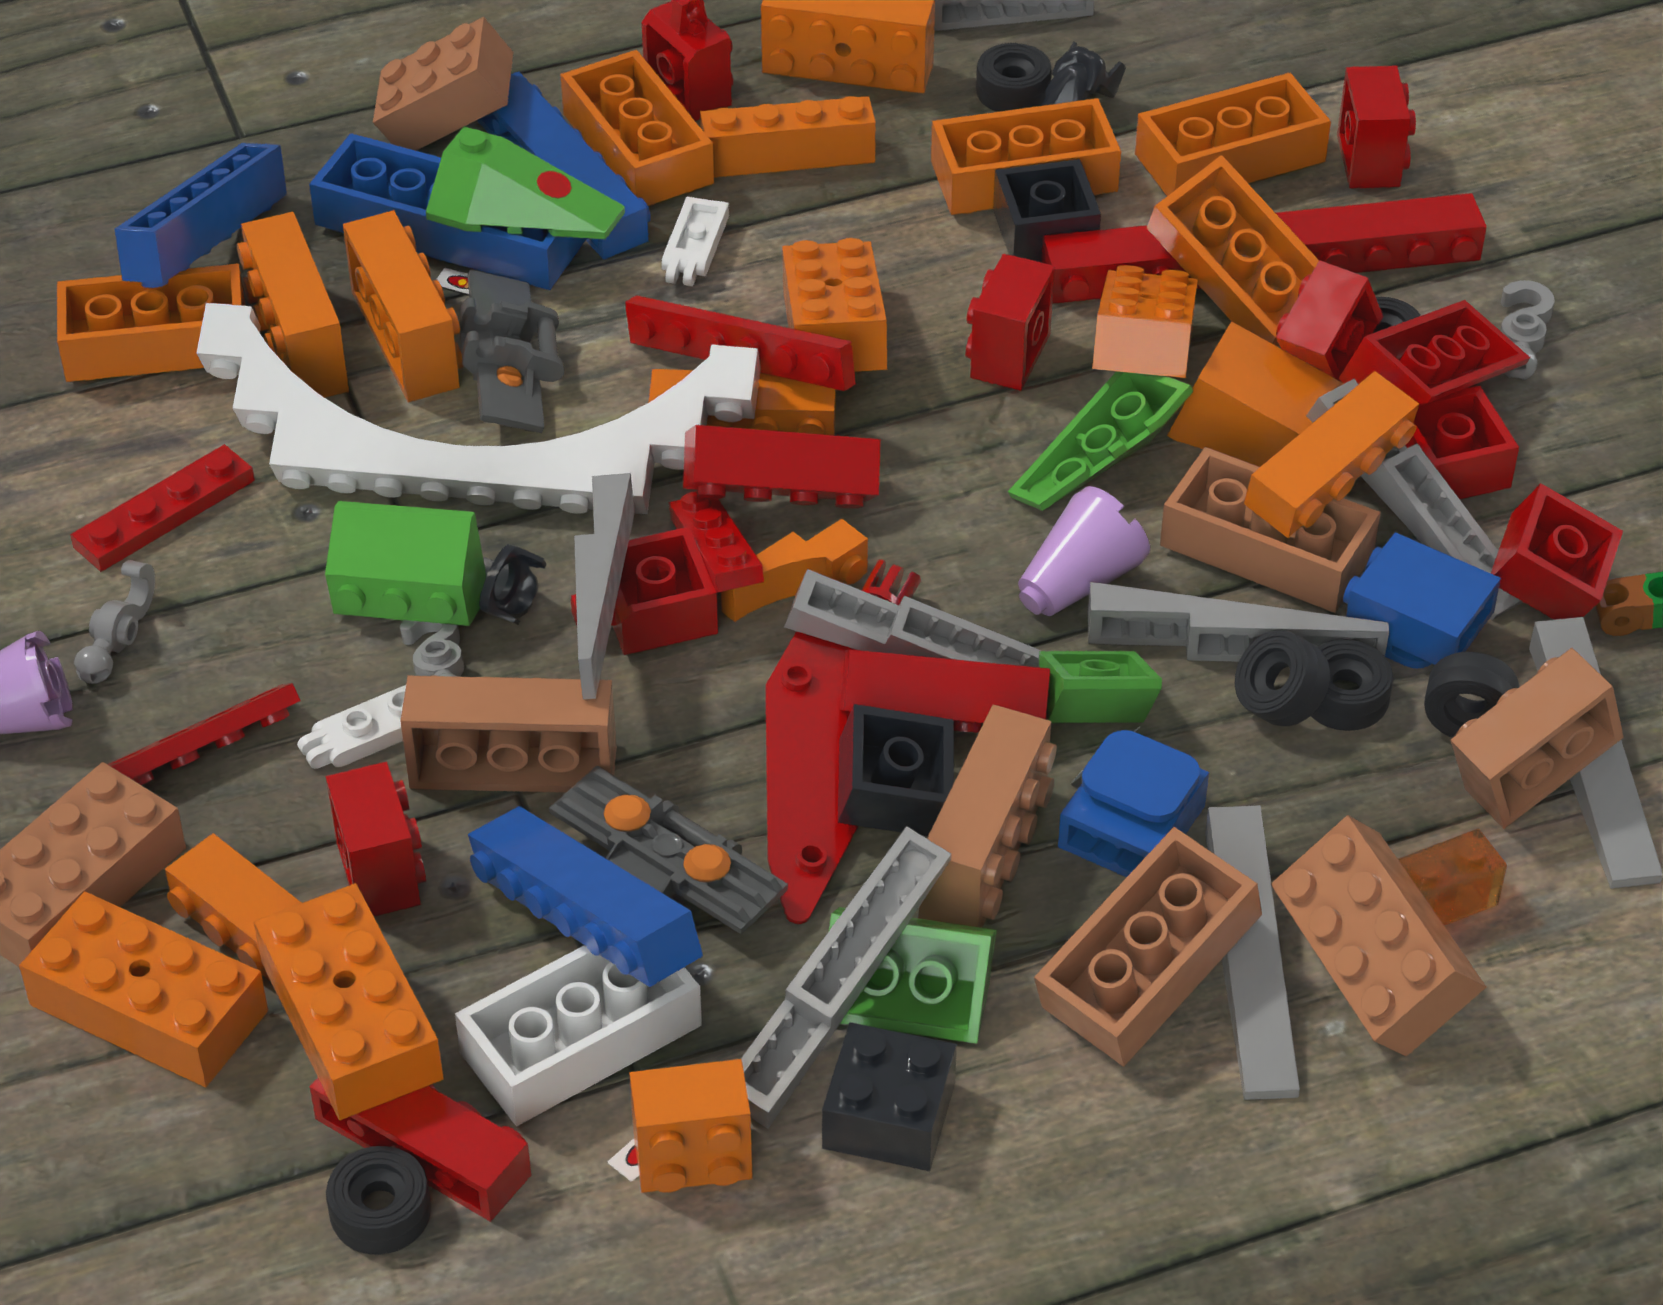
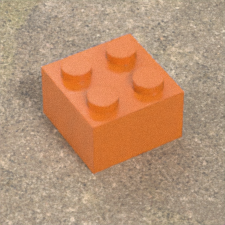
M742 1059L629 1072L634 1141L641 1193L653 1191L669 1193L681 1188L710 1184L726 1186L737 1181L752 1179L751 1113Z

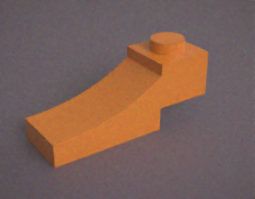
M843 519L838 520L807 541L795 532H791L756 555L763 566L764 583L721 592L722 612L735 622L763 606L796 596L807 569L846 585L858 582L868 572V538Z

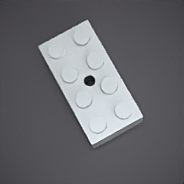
M584 945L455 1013L460 1054L517 1127L702 1026L700 985L684 967L655 985L648 987L630 974H622L613 963L601 955H593Z

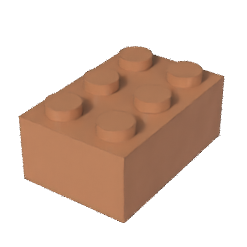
M482 17L471 24H461L451 34L436 42L429 41L423 44L417 52L401 60L395 59L390 61L381 70L373 118L374 125L391 144L417 151L506 106L508 103L513 51L489 22Z
M1570 648L1560 657H1554L1546 661L1539 668L1537 674L1522 686L1505 692L1497 704L1481 717L1467 721L1450 741L1465 790L1505 829L1623 739L1624 736L1613 686L1577 651Z

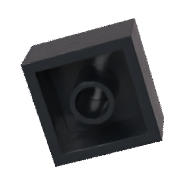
M1080 159L995 170L993 212L1009 255L1042 262L1044 235L1100 230L1101 212Z
M854 704L839 739L838 823L895 832H903L908 827L922 836H928L954 784L953 719Z
M849 1022L822 1108V1149L930 1171L955 1086L957 1044Z

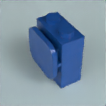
M1395 532L1383 548L1376 547L1373 550L1362 576L1358 577L1355 575L1348 583L1343 596V602L1348 604L1346 617L1388 622L1389 635L1385 657L1410 668H1425L1431 664L1436 665L1448 655L1465 652L1495 611L1501 578Z
M1129 730L1113 732L1105 738L1085 766L1082 773V784L1060 813L1058 847L1128 877L1173 827L1184 834L1188 832L1205 807L1209 772L1200 769L1198 762L1192 756Z

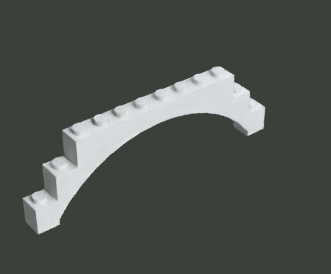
M206 303L197 348V355L207 373L222 379H233L239 375L233 410L242 427L259 434H269L275 430L269 465L278 482L287 487L307 489L310 485L328 486L329 489L339 493H353L356 489L374 490L375 493L385 497H399L402 493L419 494L431 501H446L448 497L465 498L477 505H492L495 501L511 502L517 507L530 510L539 509L541 505L557 506L566 512L576 514L585 513L588 509L593 510L592 476L631 473L635 513L647 514L654 463H661V465L670 469H684L685 432L695 425L707 426L708 415H713L717 419L726 422H737L742 418L754 419L761 371L757 348L711 345L710 356L682 381L651 402L616 420L581 433L543 442L510 446H462L417 439L381 428L348 413L319 395L296 376L267 345L260 334L261 325L252 306Z

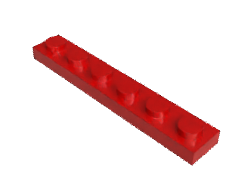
M638 295L625 301L629 337L632 344L703 360L710 356L711 345L757 348L761 373L846 391L856 384L851 341Z

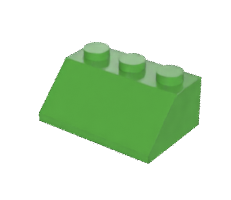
M338 501L334 508L325 571L333 613L470 626L480 609V594L486 579L475 512Z
M839 907L831 913L829 931L846 908ZM911 918L841 1023L849 1025V1022L896 1032L977 1044L989 989L997 930Z

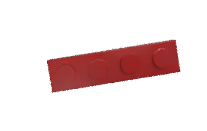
M224 444L71 533L73 548L102 572L254 482L253 467Z
M697 491L685 494L680 500L668 502L670 518L677 529L690 527L717 593L764 583L762 563L719 499L701 498L697 496Z
M293 683L278 685L107 765L138 784L143 785L154 779L151 770L168 762L172 769L184 766L200 758L197 751L198 748L213 741L217 748L236 742L245 737L242 728L254 722L260 721L262 727L279 722L290 716L287 707L301 700Z

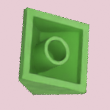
M1039 651V667L1050 668L1046 718L1051 723L1144 722L1162 688V678L1135 651Z

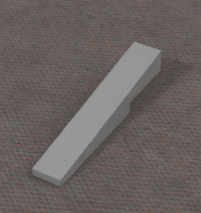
M935 0L934 31L1093 16L1094 0Z
M1352 379L1317 399L1306 416L1312 423L1315 422L1359 384L1355 379ZM1418 444L1406 448V446L1400 449L1394 447L1386 454L1385 459L1375 472L1370 475L1366 473L1361 475L1422 544L1491 573L1498 553L1497 548ZM1499 588L1495 611L1490 619L1497 618L1521 604L1522 601Z
M631 473L592 476L594 534L574 536L578 662L583 700L596 699L635 513Z
M807 569L798 588L784 628L861 651L1039 667V651H1041L1039 649L904 596L900 605H896Z
M1090 582L1088 644L1186 646L1187 660L1239 662L1245 650L1257 638L1268 632L1282 630L1295 633L1316 647L1336 640H1353L1374 647L1384 656L1386 653L1389 635L1388 622Z
M1583 617L1535 622L1529 650L1537 671L1549 659L1560 657L1570 648H1573L1600 673ZM1620 740L1570 778L1610 889L1659 884L1663 878L1626 753Z
M1261 806L1208 807L1205 832L1208 850L1258 884L1262 916L1222 959L1244 1100L1298 1098L1300 1091Z
M906 827L786 988L785 1000L741 1058L750 1113L753 1120L769 1129L951 861V853Z

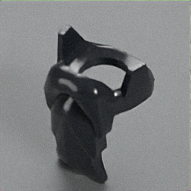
M1073 41L1069 50L1056 61L1052 71L1054 77L1045 89L1046 96L1040 106L1086 100L1088 94L1093 95L1094 92L1114 98L1126 66L1118 61L1108 73L1105 62L1099 54L1089 51L1085 47L1078 46Z
M507 544L501 549L494 561L486 557L483 558L486 579L480 594L479 606L483 612L519 625L520 620L516 618L522 617L529 611L533 599L538 592V580L530 567L545 569L547 564L544 558L518 546Z

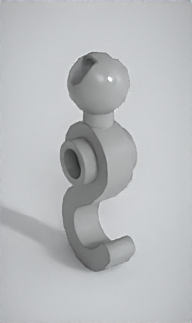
M1519 280L1509 283L1503 288L1501 305L1503 307H1511L1518 303H1529L1534 306L1520 309L1506 316L1503 319L1500 331L1531 357L1526 365L1504 374L1508 378L1526 380L1532 377L1538 366L1535 353L1543 348L1547 332L1546 323L1551 319L1555 300L1553 293L1544 285L1534 281Z
M133 560L123 563L121 574L131 577L129 595L124 602L119 600L106 602L101 609H96L92 614L89 623V634L91 637H94V643L92 646L82 648L74 659V665L80 680L89 684H97L106 680L112 673L113 668L111 652L119 653L123 651L126 645L129 646L134 642L138 631V620L143 618L148 611L155 590V573L152 565Z
M403 620L400 625V631L405 645L414 644L416 640L426 633L436 632L427 638L413 654L416 676L460 677L464 672L462 651L458 646L460 642L458 625Z

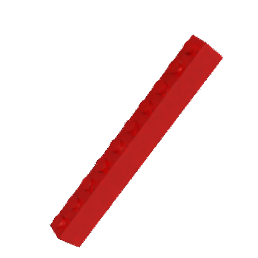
M1472 193L1276 212L1280 219L1318 260L1354 273L1479 261L1482 256L1487 228ZM1147 225L1043 236L1042 263L1055 266L1052 304L1101 299L1108 270L1117 271L1118 266L1140 267L1144 269V274L1162 275L1164 270L1186 272L1147 229Z

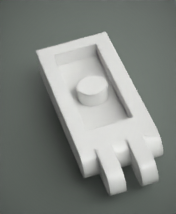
M686 197L662 258V270H666V283L676 284L680 273H684L683 285L693 286L697 275H707L729 218V203Z
M406 685L315 723L312 727V732L301 737L297 744L302 754L306 756L310 766L318 769L332 763L335 767H343L402 742L401 715Z

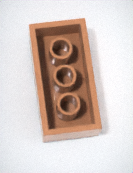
M1204 447L1164 504L1160 546L1336 613L1343 602L1344 592L1348 583L1355 575L1360 576L1375 549L1381 512L1344 498L1340 501L1333 499L1325 506L1321 516L1312 526L1308 528L1302 526L1287 538L1244 505L1251 474L1260 467Z
M407 676L401 728L410 789L566 793L596 765L614 776L617 746L612 680H600L596 699L583 700L581 679Z
M992 705L927 837L928 840L945 849L952 856L951 861L919 906L918 919L980 928L983 927L986 918L995 919L1003 895V890L1000 888L1004 880L1011 882L1014 879L1020 861V852L1018 851L1021 843L1029 844L1031 842L1037 824V815L1035 813L1039 806L1047 807L1053 792L1054 778L1048 777V773L1054 763L1057 745L1050 743L1051 721Z
M101 762L0 849V955L19 967L21 962L84 891L119 907L126 903L186 849L178 808L106 763Z
M1349 815L1342 819L1271 883V886L1372 1039L1391 1050L1407 1057L1487 988L1381 834Z
M1173 827L1035 975L1034 980L1042 1008L1124 1067L1262 916L1258 884Z

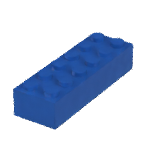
M352 133L348 135L309 183L315 225L344 233V223L394 210L402 226H410L414 235L417 253L423 252L425 256L493 275L527 282L529 285L551 290L587 239L552 236L548 229L523 228L522 234H508L507 227L489 225H482L481 232L464 231L427 220L426 210L441 157Z

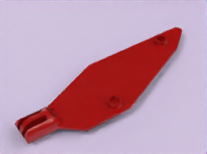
M879 559L861 590L900 605L904 596L912 598L921 579L920 575L911 571L896 597L904 568L893 564L880 585L886 561ZM797 631L765 686L767 862L771 874L788 884V890L780 897L786 918L794 924H803L810 919L859 827L838 823L839 739L851 712L840 710L845 650L857 649Z

